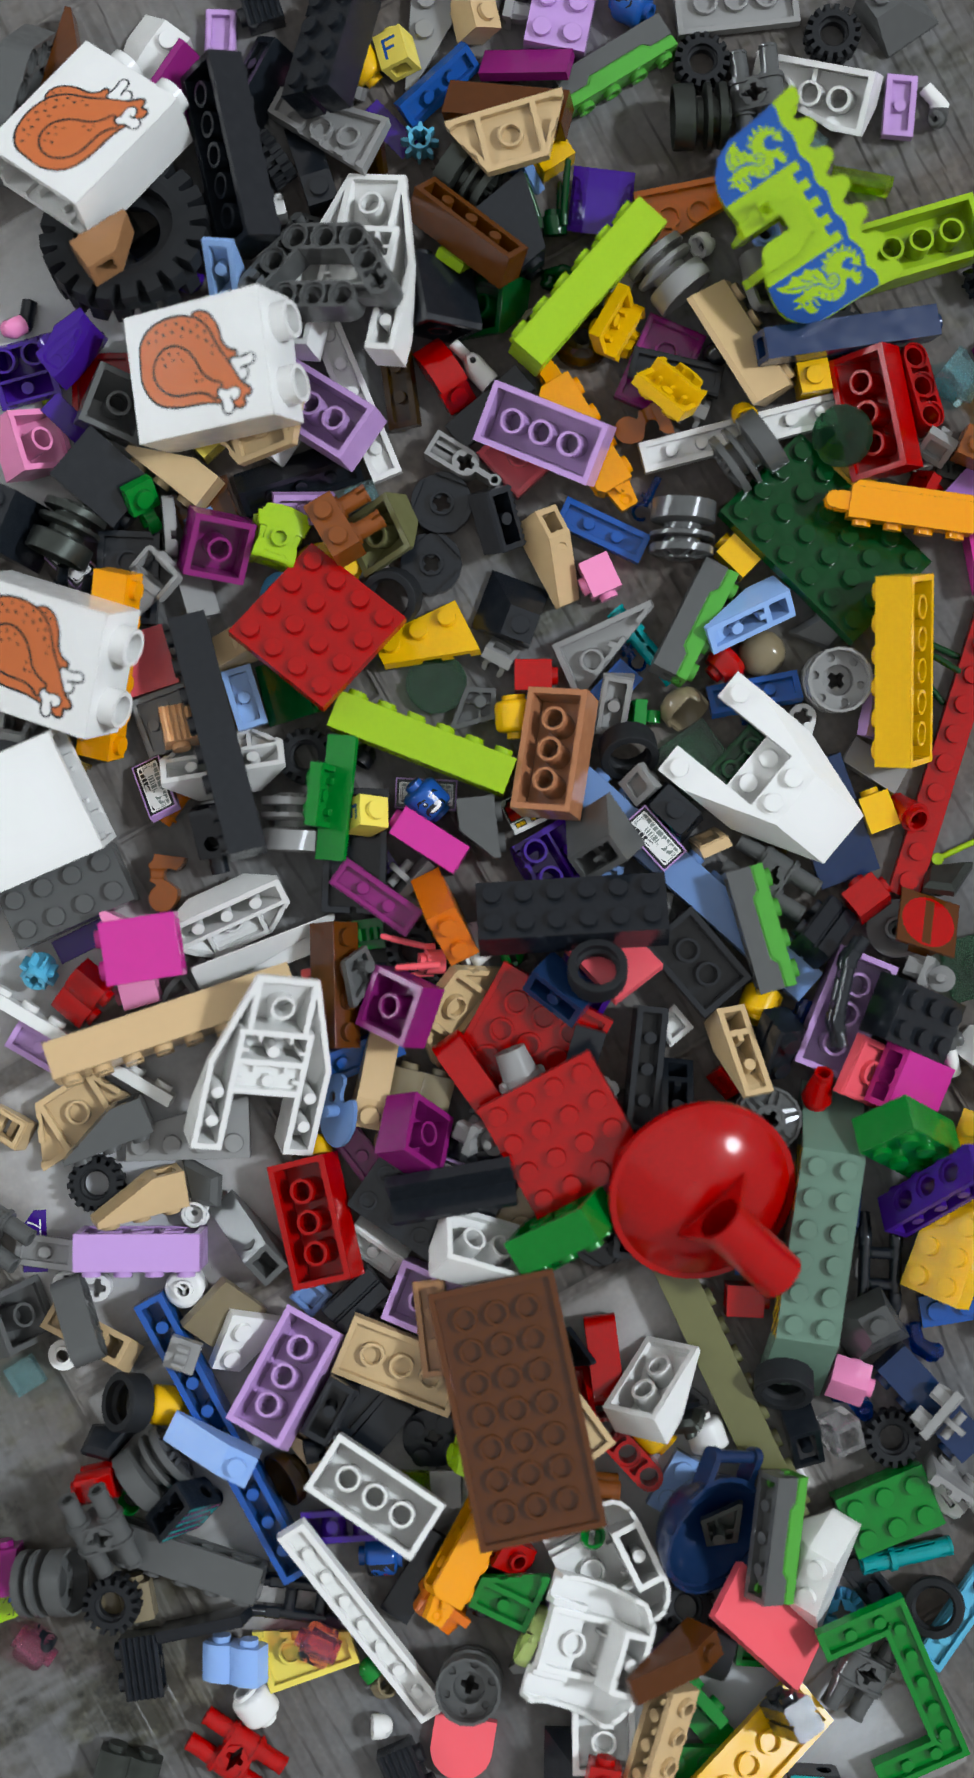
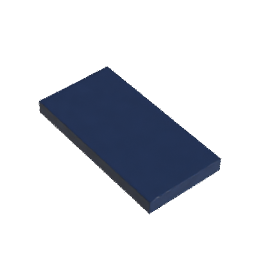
M841 752L826 756L859 807ZM863 817L824 864L810 859L816 877L823 881L820 887L822 890L853 879L858 875H864L880 869Z

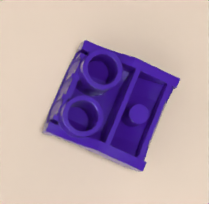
M574 166L567 231L598 235L606 224L612 227L613 224L611 222L616 217L618 210L627 200L632 203L636 173Z
M79 307L54 325L52 332L45 334L39 339L37 343L39 350L35 354L50 375L67 391L89 368L99 352L104 348L108 338L93 324L82 308Z
M46 333L0 346V405L2 411L50 399L57 392L63 395L61 385L50 375L35 354L39 350L37 348L39 339Z
M557 820L510 848L514 863L524 880L580 877L567 856L566 820Z

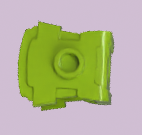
M267 503L262 509L259 508L258 514H253V522L257 527L249 562H255L280 572H284L288 567L293 568L297 556V547L300 546L311 528L308 525V516L294 508L277 503Z

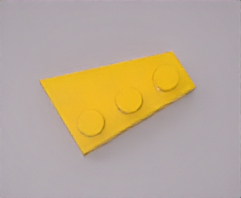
M455 600L406 623L378 653L386 670L419 665L424 661L442 658L443 661L454 659V656L482 655Z

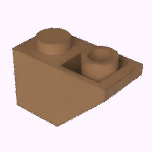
M124 209L108 216L99 224L69 241L78 262L96 287L124 270L135 233Z

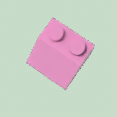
M41 408L7 410L0 415V464L6 483L33 481L51 475L50 472L71 448L68 436L40 410Z

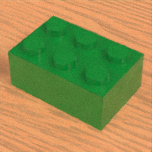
M906 1094L851 1119L860 1154L908 1178H911L912 1174L930 1167L936 1160L945 1158L957 1151V1148L960 1146L955 1125L951 1119Z
M600 1186L540 1219L534 1216L525 1220L504 1243L520 1274L549 1269L552 1267L551 1264L560 1261L561 1264L567 1263L578 1255L577 1252L583 1249L591 1252L604 1243L602 1239L614 1231L609 1214L608 1195L604 1188Z
M916 1458L914 1460L908 1459V1464L905 1466L898 1464V1468L888 1467L828 1492L836 1510L862 1524L852 1548L853 1553L859 1560L946 1524L931 1485L928 1483L924 1468Z

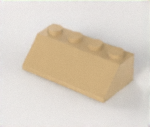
M723 279L687 298V301L752 404L766 407L796 386L792 379L796 375L789 363L758 367L752 336L761 330L759 326L763 324L762 320L752 308L748 310L743 302L746 295L737 282L732 284L731 281Z

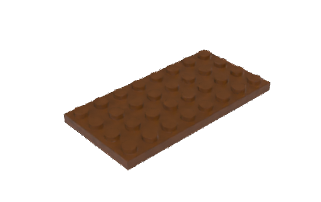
M553 1268L428 1294L427 1297L480 1554L607 1527Z

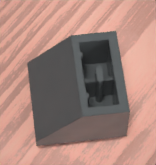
M610 792L582 809L581 821L566 820L567 856L580 877L601 876L626 862L646 844Z
M494 794L456 799L460 833L492 859L500 860L501 853L506 852L504 832L498 833L497 822L503 821L501 801L495 802Z

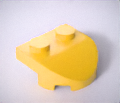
M618 282L614 291L606 296L601 313L598 318L595 317L592 320L588 330L593 350L597 354L618 363L620 358L627 359L633 352L634 346H636L641 334L636 331L639 321L645 319L646 313L645 307L634 303L630 286Z
M664 356L657 357L650 368L638 372L631 382L643 398L653 401L662 409V413L667 418L677 422L692 416L707 394L706 390L701 389L703 380L696 372L681 362L674 367L667 362V358Z

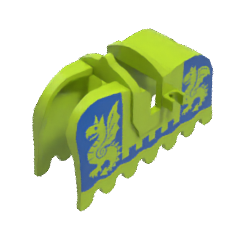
M790 86L766 110L727 142L717 160L715 186L722 208L736 226L737 236L731 243L733 250L746 245L777 223H780L785 232L770 241L763 248L762 267L743 281L742 285L748 291L763 282L772 305L781 317L791 323L807 324L828 319L867 293L896 279L898 275L903 273V267L895 259L883 262L877 258V253L884 246V235L879 231L869 233L861 231L860 226L867 218V207L859 202L851 205L844 203L843 199L846 197L851 186L850 179L843 174L833 177L827 174L833 161V150L829 146L824 145L818 148L810 146L816 132V122L810 117L799 120L793 118L797 113L799 94L795 87Z

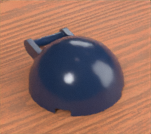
M707 1446L703 1451L693 1479L682 1484L664 1504L657 1522L656 1547L663 1570L678 1589L691 1594L715 1591L723 1587L726 1581L725 1577L729 1575L735 1561L748 1564L757 1488L754 1486V1483L763 1463V1452L759 1447H748L746 1450H721L718 1446ZM740 1463L736 1476L717 1473L720 1464ZM742 1499L743 1509L738 1543L707 1547L700 1517Z

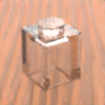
M842 1405L816 1416L823 1446L838 1459L866 1447L860 1419Z

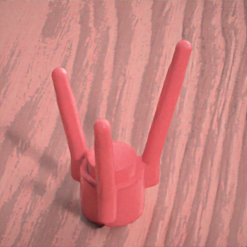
M380 934V938L383 940L424 950V952L418 953L417 963L395 965L396 971L418 970L411 972V974L420 978L434 977V974L445 973L446 956L442 949H436L435 943H423L395 935Z

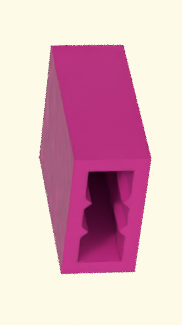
M407 806L403 811L397 809L388 823L389 827H391L389 832L391 836L452 875L456 873L470 851L468 845Z
M178 911L97 923L98 930H94V940L96 948L101 949L103 961L99 962V973L101 980H106L107 986L188 974Z
M887 1041L864 1100L881 1106L906 1094L938 1112L955 1069Z

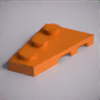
M715 176L633 192V202L639 196L642 197L668 221L654 243L673 231H678L682 235L724 211L718 200Z

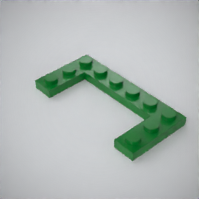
M900 1591L814 1629L828 1662L886 1637L925 1727L927 1735L871 1759L878 1778H919L970 1755L955 1716Z

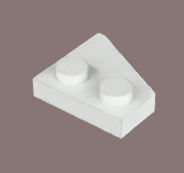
M229 1308L208 1361L211 1368L240 1372L264 1348L281 1315Z

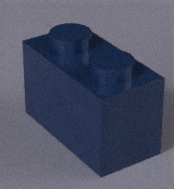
M550 952L532 971L522 990L572 1028L593 1003L581 999L572 991L568 983V962L555 952ZM579 972L580 977L585 982L595 985V983Z

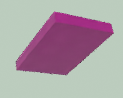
M650 312L636 346L697 360L707 336ZM630 358L613 399L642 410L653 401L643 398L639 394L638 389L631 384L632 380L627 379L631 362Z

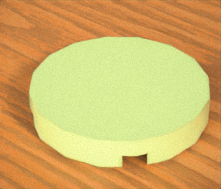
M539 1604L526 1633H521L518 1636L513 1660L515 1664L523 1668L527 1667L539 1643L548 1612V1607Z

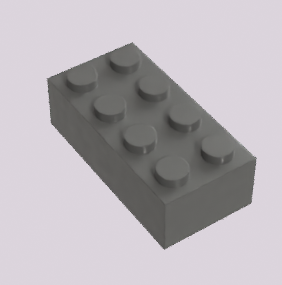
M110 842L98 851L0 893L1 908L20 950H28L100 918L99 912L116 911L141 900L116 843Z

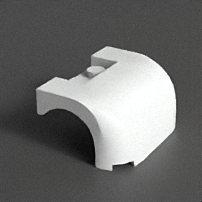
M602 1499L608 1526L603 1527L606 1538L603 1545L597 1550H588L581 1544L580 1532L542 1540L555 1568L594 1577L629 1591L649 1604L654 1623L667 1614L672 1591L668 1578L639 1519L623 1501ZM590 1530L588 1544L594 1545L595 1530Z
M555 1568L546 1597L550 1602L534 1662L527 1664L519 1695L529 1703L550 1704L573 1711L593 1722L598 1728L614 1729V1725L621 1722L629 1712L632 1714L636 1705L633 1703L625 1679L651 1653L656 1631L652 1611L648 1606L649 1604L617 1585L594 1577Z

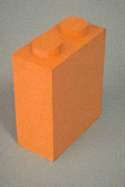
M439 867L411 880L426 922L450 965L453 966L479 953L465 916Z

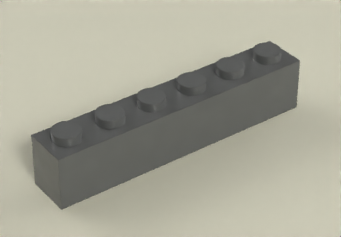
M94 1506L88 1509L86 1513L94 1511ZM124 1515L129 1526L135 1531L134 1541L143 1556V1561L137 1568L143 1570L142 1573L146 1576L153 1578L163 1576L172 1579V1583L179 1587L187 1588L193 1586L202 1589L201 1592L207 1596L229 1598L233 1604L240 1607L254 1606L260 1598L270 1561L188 1534H182L166 1542L159 1543L147 1521ZM117 1550L106 1552L109 1559L114 1560L113 1563L116 1566L125 1568Z

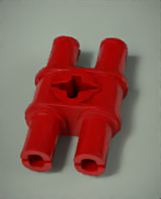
M212 1705L205 1713L201 1724L223 1737L222 1745L215 1746L194 1731L184 1746V1750L206 1763L207 1771L211 1772L212 1770L222 1778H263L250 1769V1763L256 1760L280 1775L289 1760L287 1755L267 1743L268 1739L264 1734L261 1736L252 1729L247 1728L240 1719L232 1720ZM240 1747H243L241 1751L242 1753L237 1754V1756H234V1758L231 1760V1753H235L236 1750H239Z

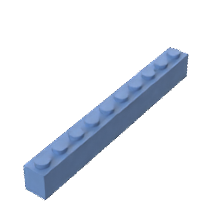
M589 767L583 808L610 792L627 818L630 819L639 809L632 804V801L622 788L617 791L609 784L612 779L601 768L597 767L596 770H593ZM670 831L671 834H672L679 842H681V840H680L672 831ZM642 848L632 856L650 873L663 872ZM690 849L688 853H684L665 871L666 887L687 906H692L708 925L745 956L723 876L715 870L711 873L702 866L704 860ZM787 947L790 959L795 958L800 976L795 977L796 985L785 987L782 990L794 1001H800L823 973L819 969H813L803 960L802 956L799 957Z

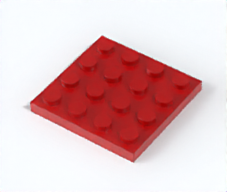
M311 543L296 558L294 567H288L228 630L230 637L324 712L405 625L406 617L341 565L338 566L331 557Z
M506 960L501 965L464 1032V1036L499 1085L503 1081L495 1057L498 1052L513 1045L524 1043L535 1064H542L545 1071L566 1060L576 1024L572 1028L522 990L531 974ZM590 1007L576 1023L608 1033L614 1020Z
M589 1048L477 1107V1112L503 1157L510 1156L515 1180L537 1219L609 1183L619 1155L629 1140L636 1134Z

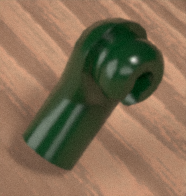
M560 264L545 269L541 274L540 286L544 290L551 291L554 288L553 285L565 271L569 275L572 273L570 270L572 267Z

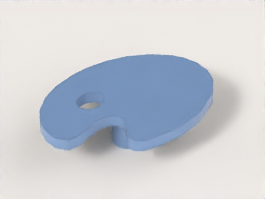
M342 1073L330 1076L320 1120V1127L325 1140L330 1146L335 1148L344 1147L349 1143L357 1123L358 1109L356 1100L344 1101L347 1078ZM333 1092L335 1093L334 1101L332 1099Z

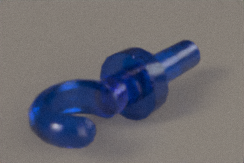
M654 477L647 493L642 492L641 497L644 498L643 501L637 503L632 508L631 513L636 521L646 520V517L638 518L635 515V511L641 506L648 508L662 480L661 478Z
M625 643L621 647L622 652L620 655L629 658L628 665L635 672L643 671L647 663L644 660L641 668H634L632 666V660L636 657V654L632 651L634 647L631 644L627 645Z

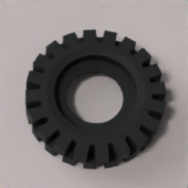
M172 163L128 208L130 212H148L158 221L160 225V239L156 248L143 260L125 265L122 272L97 287L78 262L69 243L79 234L46 212H43L40 227L44 234H39V245L44 255L42 257L58 290L66 300L70 299L73 307L76 309L81 307L84 313L90 309L94 318L105 321L109 320L113 311L118 322H124L123 318L134 316L135 309L140 308L141 313L157 310L156 302L161 300L167 307L183 302L178 291L180 288L191 295L201 284L197 273L206 275L201 239L203 237H214L211 218L197 184L193 185L191 177L182 169L175 172Z

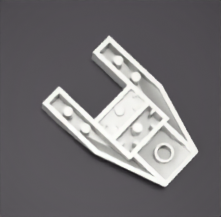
M349 173L320 223H361L379 248L403 290V300L392 310H384L379 306L373 307L364 349L377 366L406 367L413 340L416 276L408 178L406 175L366 174L364 176L362 174ZM352 264L310 265L296 279V281L346 280L352 284H363ZM302 322L300 337L293 339L297 359L300 361L321 362L330 322Z
M737 672L720 692L718 698L766 736V738L727 785L678 745L658 770L730 829L824 864L864 815L812 733L740 672Z
M256 974L207 1058L189 1101L183 1131L190 1148L222 1150L233 1093L283 1097L274 1134L281 1153L286 1155L313 1156L332 1072L322 988L319 979Z

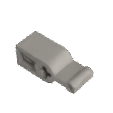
M439 429L437 430L424 452V460L444 472L457 475L464 482H470L476 478L488 487L502 485V479L498 474H490L479 467L478 455L472 449ZM467 460L471 461L472 469L465 468L464 471L460 470L459 462L466 463Z

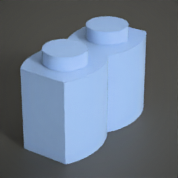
M230 1632L213 1633L212 1637L203 1641L202 1680L214 1684H230L239 1688L258 1689L268 1682V1643L259 1641L257 1636H243L239 1639L232 1637Z

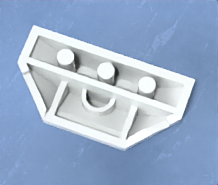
M249 729L243 732L236 730L252 792L261 791L286 767L283 739L274 738L256 729ZM191 746V750L184 753H174L172 751L168 756L165 755L159 759L162 788L197 801L214 799L213 794L206 795L201 776L208 774L205 764L198 765L194 750L195 746Z
M244 873L187 899L177 910L184 954L217 958L273 933L285 908L287 909L290 904V900L278 876Z
M835 1508L803 1518L804 1523L794 1604L789 1606L815 1629L823 1625L862 1525Z

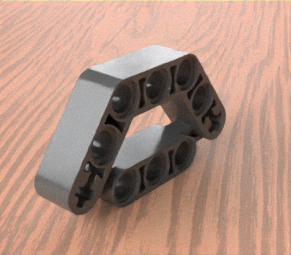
M27 23L1 41L0 127L40 88L45 72L43 68L47 65L57 32ZM0 177V187L9 189L4 185Z
M358 222L291 224L281 232V235L242 274L238 282V288L260 284L287 296L297 306L301 322H353L364 315L366 306H379L384 310H392L403 300V290L372 237L365 227ZM352 264L363 284H352L346 280H296L310 265Z

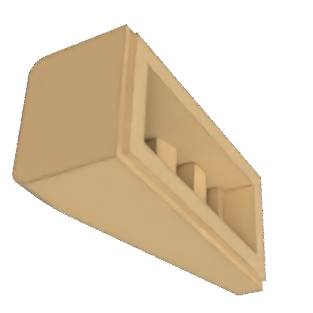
M0 1103V1142L14 1151L25 1150L38 1127V1123ZM10 1119L12 1122L5 1133L3 1130Z

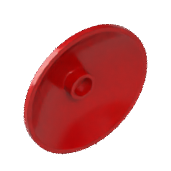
M693 1102L670 1109L644 1125L623 1148L611 1174L608 1189V1208L619 1240L626 1250L641 1264L660 1274L683 1279L708 1278L736 1269L763 1296L768 1298L776 1297L789 1289L801 1270L800 1259L776 1237L789 1215L795 1192L793 1160L781 1135L762 1116L748 1108L729 1102Z

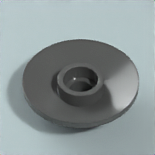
M892 899V904L867 921V937L871 946L881 955L893 959L907 958L916 953L908 951V944L895 940L896 936L893 935V931L897 929L900 899Z

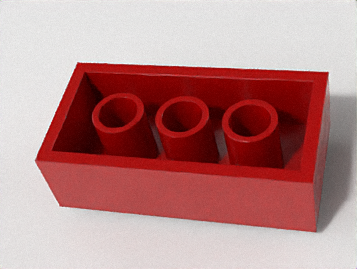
M328 1152L266 1167L294 1291L348 1280L365 1274L352 1213L348 1206L349 1200L338 1152Z

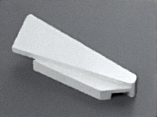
M334 913L201 963L191 967V972L200 990L284 962L291 963L310 955V924L334 921L335 915Z

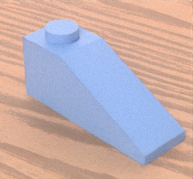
M203 237L201 242L209 296L238 289L239 279L246 269L234 239Z
M773 575L745 588L704 626L711 652L715 655L796 616L790 589Z
M176 1410L163 1438L165 1442L215 1475L244 1489L262 1453L261 1449L179 1410Z

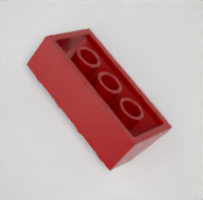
M879 342L828 361L851 483H856L860 479L870 481L894 477L924 467L899 346Z

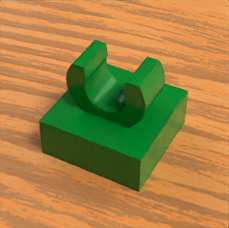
M633 699L630 702L627 722L656 725V723H660L661 712L658 710H647L648 700Z
M377 917L351 921L358 922V948L364 945L367 946L368 950L386 948V941L380 938V934L384 933L382 920Z

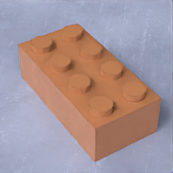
M528 687L510 808L521 817L581 821L599 702L588 689Z

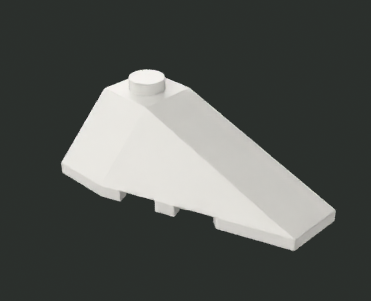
M145 15L127 38L123 52L136 62L143 76L151 80L179 38L184 40L193 50L194 48L190 37L167 20Z
M759 50L757 51L752 76L761 73ZM778 54L779 69L785 75L783 80L784 91L790 86L796 88L799 94V103L797 105L799 112L812 118L832 132L859 137L863 136L877 106L883 75L876 71Z

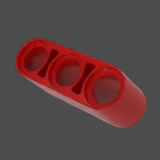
M911 342L900 350L917 437L920 439L926 436L933 425L939 427L944 422L945 416L926 349L917 342Z
M457 1029L432 1046V1050L475 1113L480 1117L477 1107L501 1095L498 1087L499 1083L464 1034Z
M614 1312L583 1316L586 1346L596 1360V1364L589 1366L595 1406L604 1405L622 1376Z
M604 1411L597 1413L601 1423L610 1422ZM613 1429L609 1434L616 1443L606 1451L609 1456L643 1491L653 1492L659 1489L663 1483V1473L658 1461L652 1455L647 1454L632 1436L615 1432ZM624 1445H632L635 1447V1452L630 1457H622L619 1455L620 1448ZM653 1468L656 1470L654 1478L651 1480L642 1479L640 1474L644 1469Z

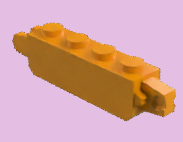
M551 359L538 374L539 381L542 384L539 396L600 420L601 416L593 403L588 405L582 394L585 393V390L580 380L576 376L572 378L568 371L562 374ZM613 437L595 486L589 487L595 497L604 499L608 496L619 511L623 513L634 507L638 500L630 483L632 478L630 473L633 472V468L625 455L619 456L615 449L617 442Z
M860 479L849 488V491L832 489L828 491V494L826 493L822 500L826 510L845 513L844 520L852 521L851 526L870 528L871 524L883 525L882 530L888 532H901L902 528L913 529L914 535L932 537L933 532L945 534L946 540L964 541V537L974 534L973 495Z
M469 1496L465 1500L423 1580L424 1587L430 1592L422 1617L442 1628L455 1608L462 1611L464 1605L472 1599L474 1586L480 1575L484 1574L490 1562L489 1558L493 1552L480 1554Z

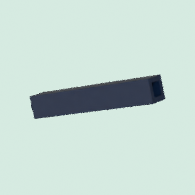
M936 303L828 318L807 324L792 323L764 327L752 337L758 367L846 355L879 342H886L899 347L906 346L911 342L919 344L929 343L942 335L943 321L938 313Z

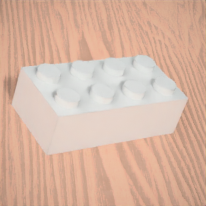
M343 1432L337 1435L304 1487L307 1492L409 1561L413 1559L447 1504L445 1500Z

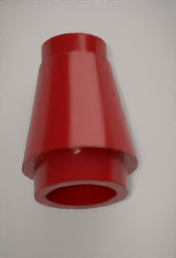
M895 793L891 796L899 821L905 830L918 832L928 825L930 814L926 805L902 793Z
M826 1066L817 1067L802 1090L801 1098L807 1109L821 1112L831 1105L834 1074L830 1068Z

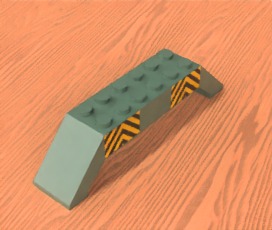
M801 1079L798 1105L802 1112V1127L798 1135L794 1165L795 1192L791 1210L786 1220L783 1241L800 1259L801 1270L792 1286L784 1293L775 1297L771 1331L763 1355H761L760 1363L773 1358H791L806 1363L813 1370L814 1395L819 1396L840 1344L866 1156L859 1152L851 1119L864 1113V1104L833 1091L835 1086L833 1084L831 1105L821 1112L811 1111L804 1106L801 1098V1092L809 1080ZM777 1383L780 1385H792L787 1383Z

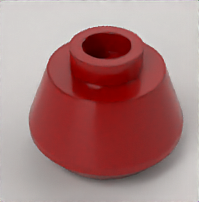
M730 647L715 655L710 650L705 660L708 666L705 668V671L713 681L718 683L721 680L727 683L737 672H740L742 675L744 674L745 665Z

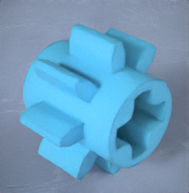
M419 121L418 126L413 128L407 125L406 133L408 137L400 139L401 146L408 147L405 151V158L408 159L412 156L417 159L418 164H421L422 160L427 157L433 160L432 148L439 147V140L432 138L435 134L434 127L427 129L423 126L422 121Z
M33 952L31 958L25 956L19 966L23 970L20 977L24 984L33 990H45L48 985L54 986L59 977V974L56 972L59 965L56 964L53 956L45 952Z

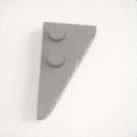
M411 0L409 33L413 36L421 70L406 77L405 92L424 76L423 74L430 62L435 59L444 44L446 35L453 28L450 15L451 0Z
M652 599L552 645L571 689H588L654 608Z

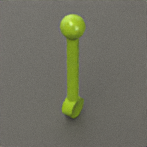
M974 838L946 852L934 853L931 862L934 865L942 864L945 858L973 846Z

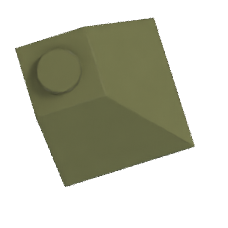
M385 492L347 519L348 522L352 521V523H355L372 513L375 509H378L387 524V527L382 528L363 540L362 546L367 554L357 559L365 578L380 571L414 547L419 521L406 494Z

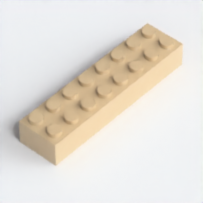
M284 962L41 1043L52 1078L59 1086L65 1085L66 1088H71L84 1083V1077L93 1074L96 1075V1078L110 1075L115 1072L113 1067L125 1064L127 1068L144 1063V1057L156 1054L157 1058L174 1053V1047L185 1043L187 1047L199 1045L205 1042L204 1037L216 1033L217 1037H220L256 974L292 976L288 963Z

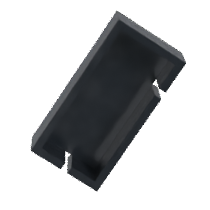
M309 0L305 15L307 18L301 25L300 35L293 52V58L281 95L304 120L325 115L326 111L333 113L352 107L380 10V0Z
M354 788V789H353V797L357 796L358 794H367V795L388 797V819H389V814H390V790H389V789H379V788ZM389 825L387 829L372 837L349 834L346 856L386 885ZM323 860L321 912L352 913V907H356L357 914H372L328 883L342 862Z

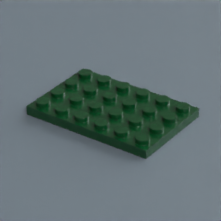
M798 434L783 449L789 459V463L773 475L763 468L759 472L762 483L758 485L752 479L749 482L752 490L746 494L743 490L739 491L718 512L717 516L850 646L871 625L872 617L875 614V601L872 599V586L875 582V576L921 574L932 561L902 532L882 530L883 525L871 524L870 528L851 526L852 521L844 520L845 513L826 510L822 501L826 493L828 494V491L832 489L849 491L851 485L819 455V450L806 437Z

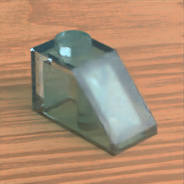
M962 346L957 349L935 377L939 395L957 409L964 401L970 404L974 399V361Z

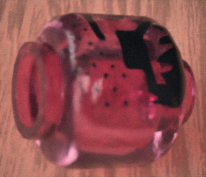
M312 1621L307 1629L300 1628L294 1646L299 1647L297 1653L299 1660L319 1669H325L328 1664L334 1665L343 1641L339 1640V1632L336 1629L318 1621Z
M33 1622L30 1626L24 1624L10 1645L14 1648L12 1656L31 1671L39 1670L42 1665L48 1668L59 1652L54 1648L58 1641L57 1635L38 1622Z

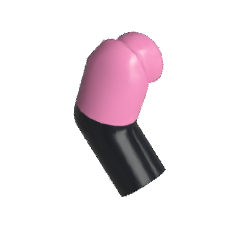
M22 299L20 314L1 323V334L4 337L16 339L31 332L34 326L38 303L34 300Z

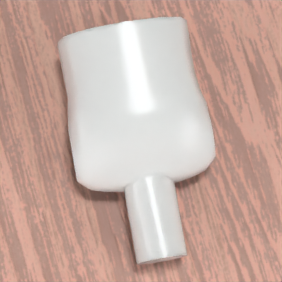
M458 339L449 346L463 361L467 377L482 393L494 383V380L499 379V375L480 355L470 352Z

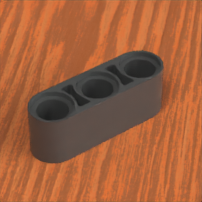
M78 1272L50 1284V1293L66 1349L73 1366L78 1369L107 1357V1347L88 1283L82 1277V1273Z

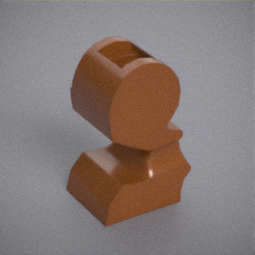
M654 402L639 410L638 418L626 416L619 419L615 425L617 427L615 432L617 439L626 444H634L644 440L647 423L651 420L657 421L659 430L666 434L675 433L672 420L667 418L662 413V409Z
M154 854L152 861L148 864L150 882L156 885L150 891L148 897L149 904L154 910L170 912L177 907L181 898V889L170 882L166 876L167 872L171 869L181 871L186 866L189 858Z

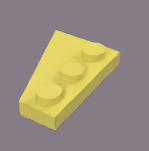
M253 1630L251 1632L252 1636L259 1638V1641L268 1643L267 1684L270 1694L352 1666L361 1661L353 1636L350 1632L344 1630ZM308 1645L310 1651L313 1652L307 1656L310 1657L309 1661H312L314 1666L307 1664V1658H305V1662L298 1659L297 1654L302 1647Z

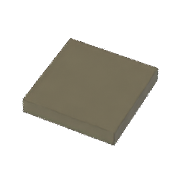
M222 1276L180 1320V1323L184 1329L214 1348L229 1308L266 1313L267 1309L258 1300Z

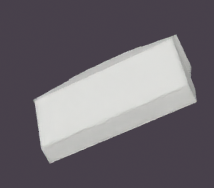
M942 1484L938 1488L931 1485L940 1510L944 1515L952 1519H958L969 1508L963 1499L957 1503L947 1494L948 1491Z

